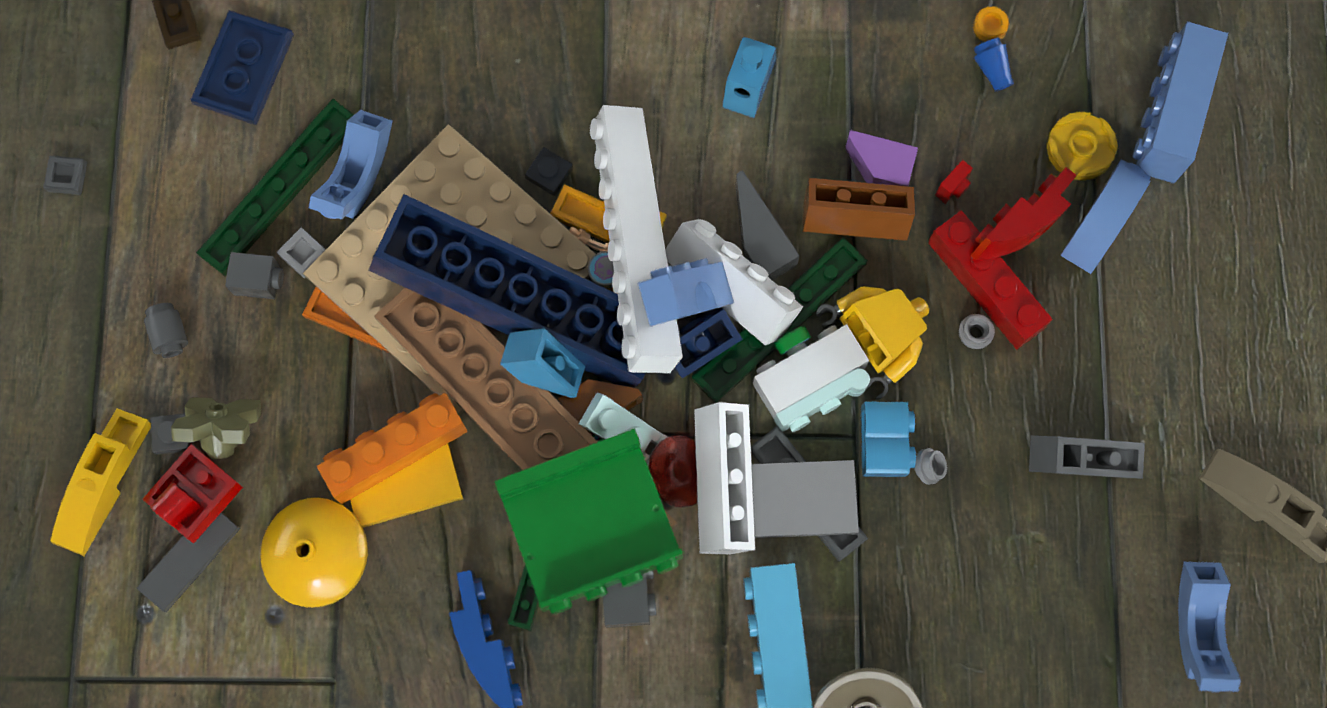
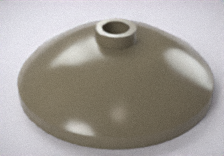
M875 668L855 669L835 677L822 688L812 708H860L861 706L868 705L870 708H922L916 692L905 680L894 673Z

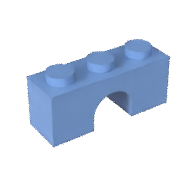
M707 258L651 271L652 279L638 283L650 326L734 303L723 262L709 264Z

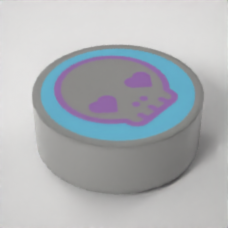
M603 251L591 258L588 264V273L593 283L606 289L612 288L614 267L613 261H610L608 258V251Z

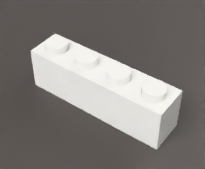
M697 219L683 222L665 249L667 261L672 266L686 262L691 263L707 258L709 264L723 262L734 303L722 306L721 308L764 345L773 343L783 337L803 308L795 300V295L789 289L778 286L773 282L763 267L748 261L742 255V251L738 246L722 239L716 234L715 227L705 220Z
M718 402L695 409L700 553L735 554L755 550L749 405Z

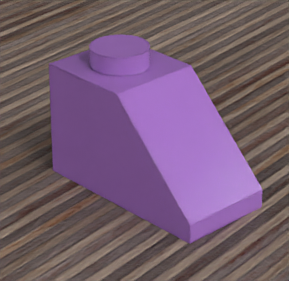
M850 130L845 149L866 183L897 186L909 185L918 150L917 147Z

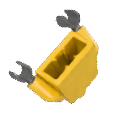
M860 287L837 300V305L834 307L825 304L818 308L816 312L817 317L822 316L824 313L833 314L831 320L822 324L824 329L836 326L838 316L843 314L839 318L844 326L848 325L877 373L884 370L885 374L882 377L872 378L866 388L867 390L873 382H880L883 385V393L879 394L875 399L884 397L888 392V385L892 381L896 383L917 363L923 346L920 336L927 330V325L922 318L929 314V307L924 299L917 297L909 301L900 289L886 291L884 288Z

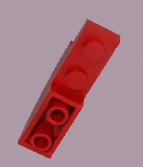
M1065 167L1057 178L1051 173L1037 189L1042 193L1040 197L1036 193L1028 201L1021 197L1013 207L1006 203L992 219L997 223L995 228L988 224L976 237L975 241L980 245L971 254V257L975 260H983L1004 256L1022 249L1042 236L1071 205L1061 194L1077 175Z

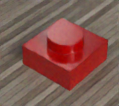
M962 160L940 184L935 196L945 204L953 196L959 199L971 185L968 178L973 168Z

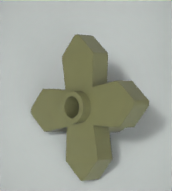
M192 397L185 405L186 416L177 418L171 426L172 441L195 442L200 440L201 448L205 451V455L208 458L224 459L234 454V448L237 444H244L250 435L249 424L257 422L262 414L261 401L239 399L224 404L217 403L212 398Z

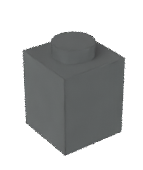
M231 252L225 287L235 296L275 299L276 291L282 288L284 279L283 269L280 268L273 256Z

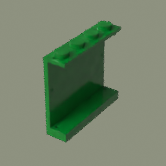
M635 428L494 481L542 612L550 610L551 615L561 613L573 607L571 601L584 596L587 601L595 600L608 594L607 587L621 583L623 588L634 585L644 580L642 574L654 569L657 570L658 574L668 572L679 566L677 561L683 559L682 548L680 549L642 453L640 440Z

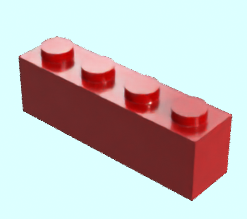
M961 210L934 230L928 244L1015 349L1018 350L1042 332L1053 319L1001 257L975 260L971 257V254L980 245L975 241L980 231Z

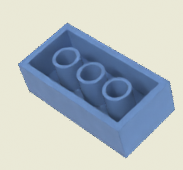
M1187 21L1180 33H1173L1169 46H1164L1158 61V66L1163 67L1160 77L1156 76L1150 90V96L1154 97L1152 107L1146 109L1141 123V127L1146 128L1143 139H1138L1132 158L1137 159L1136 165L1141 167L1145 174L1175 183L1195 160L1228 33Z

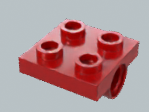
M191 444L143 497V500L158 516L179 531L186 539L195 543L243 487Z

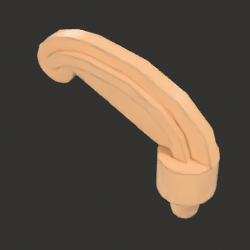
M570 228V233L575 235L577 240L582 241L597 251H608L609 243L603 244L590 239V234L583 229Z

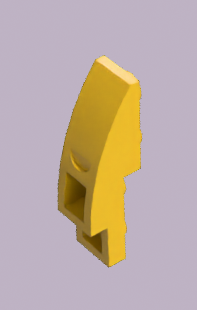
M117 408L102 434H93L75 468L61 502L50 540L53 544L85 556L121 494L117 489L120 480L151 429V423L147 419Z

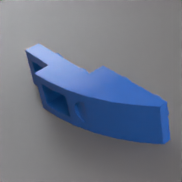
M472 570L456 573L464 610L450 612L449 614L460 650L471 672L489 697L500 708H517V706L523 705V699L519 683L512 684L510 669L516 668L511 646L505 647L501 639L491 642L488 640V636L494 635L490 614H483L480 600L486 599L482 577L476 578Z

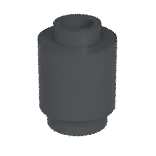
M160 303L145 310L146 318L144 319V324L153 353L161 354L163 358H171L183 353V348L188 345V340L179 311L174 309L172 303Z

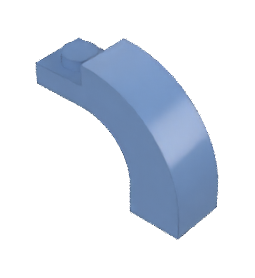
M359 110L347 121L338 162L329 179L311 195L310 209L318 211L323 216L331 219H343L345 216L353 219L367 200L381 168L390 136L392 120Z
M1121 159L1060 256L1091 274L1147 189L1151 177L1145 174L1144 170L1138 165L1127 163Z
M1184 562L1179 588L1178 617L1180 648L1188 679L1196 680L1200 691L1238 692L1240 677L1229 654L1225 635V611L1230 582L1221 563Z

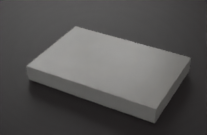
M854 460L751 464L754 538L859 533Z

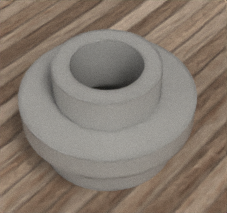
M971 314L963 319L958 333L964 345L971 349H982L993 340L995 329L991 320L986 316ZM970 328H979L982 336L979 338L973 337L970 333Z
M931 448L922 449L916 457L915 472L923 483L928 485L935 484L946 475V459L940 451H934Z

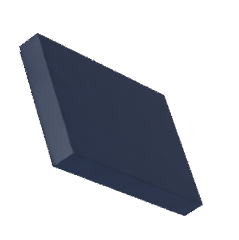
M229 10L190 101L193 105L257 125L294 37L292 30Z

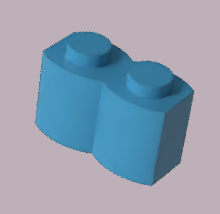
M864 402L862 404V477H906L910 472V468H915L916 450L915 447H909V433H914L915 414L914 411H909L908 402Z

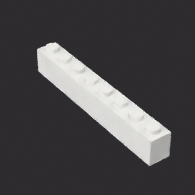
M603 105L597 117L593 118L591 122L590 135L592 139H595L596 152L594 163L596 169L600 171L599 196L601 199H604L605 205L603 225L605 230L609 232L608 258L610 261H613L614 267L612 287L614 293L618 294L619 301L617 321L623 328L622 355L624 358H627L629 372L671 373L683 357L677 319L650 326L638 285L640 282L652 279L651 271L668 267L643 108Z

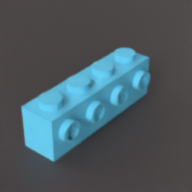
M795 563L750 568V577L743 578L745 599H752L754 614L747 615L750 637H757L758 651L752 652L754 675L761 674L762 689L756 690L758 708H812Z

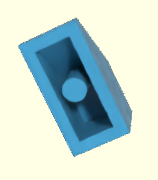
M545 328L511 332L500 363L521 383L570 398L577 397L585 365Z

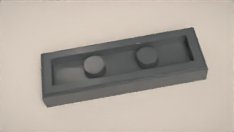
M221 512L195 543L182 536L140 583L137 589L159 609L167 613L236 535L240 528Z

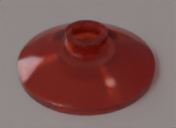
M680 435L670 436L661 440L653 449L649 459V471L659 497L665 503L678 508L697 504L696 442Z

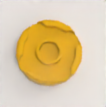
M1084 111L1070 113L1059 119L1049 133L1046 145L1049 160L1055 169L1061 173L1065 167L1069 168L1077 175L1075 177L1076 180L1094 179L1103 174L1114 161L1118 148L1116 134L1109 123L1101 117L1098 119L1092 116V113Z

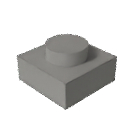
M300 228L277 251V254L299 275L305 278L303 273L326 249L304 229Z

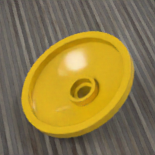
M306 498L285 507L269 524L261 545V565L268 584L281 598L302 607H323L344 598L353 590L362 577L368 556L366 535L358 518L347 507L325 498ZM308 544L310 552L306 557H303L301 555V548Z

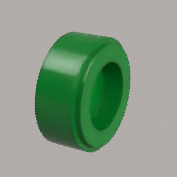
M801 326L775 342V346L780 355H784L799 344L808 341L811 335L805 326Z

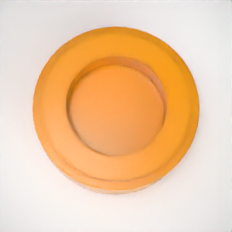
M993 6L981 9L973 23L975 35L984 42L994 38H1000L1001 40L1009 27L1007 14L1002 9Z

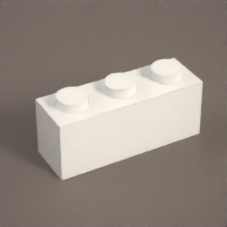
M847 324L839 329L835 325L827 328L817 336L819 340L809 346L801 343L787 352L788 358L777 364L775 360L769 361L756 370L758 375L754 376L753 386L773 419H775L776 414L852 370L866 368L869 359Z

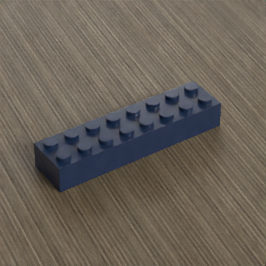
M403 194L373 256L368 271L507 335L511 332L545 328L585 365V371L613 384L635 388L643 380L646 372H629L627 358H624L622 355L624 335L622 325H619L617 321L618 294Z

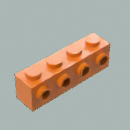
M437 393L427 396L419 402V408L408 414L400 412L387 421L388 425L377 432L369 430L355 439L356 444L345 450L338 448L323 457L324 462L316 467L333 497L339 503L344 504L467 433L465 425L446 393L440 396Z

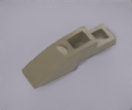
M1215 450L1199 479L1253 521H1265L1318 563L1327 562V519L1322 516L1325 509L1289 484L1256 465L1224 450Z

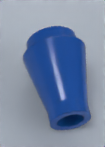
M1000 38L991 39L974 48L976 53L974 59L992 84L995 92L1014 84L1011 77L1006 44H1002Z

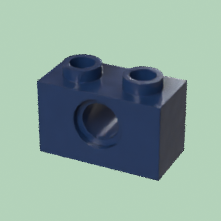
M719 307L706 311L678 330L683 357L674 367V370L681 378H684L742 340V337L723 308Z

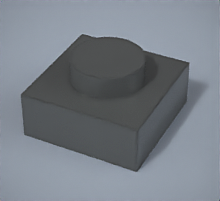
M185 414L151 417L152 452L154 454L184 452L192 444V442L172 441L171 426L177 418L185 417Z

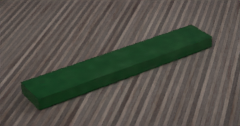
M332 98L200 247L196 254L225 277L228 272L231 252L246 254L344 141L347 121L354 114Z
M844 237L787 288L795 295V300L803 308L784 336L800 327L821 305H824L867 265L868 260ZM744 328L739 333L742 337L741 341L707 362L691 377V380L714 403H718L776 349V343L764 345Z

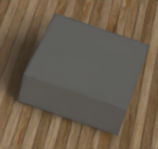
M49 155L43 188L47 192L82 195L87 162L83 158Z

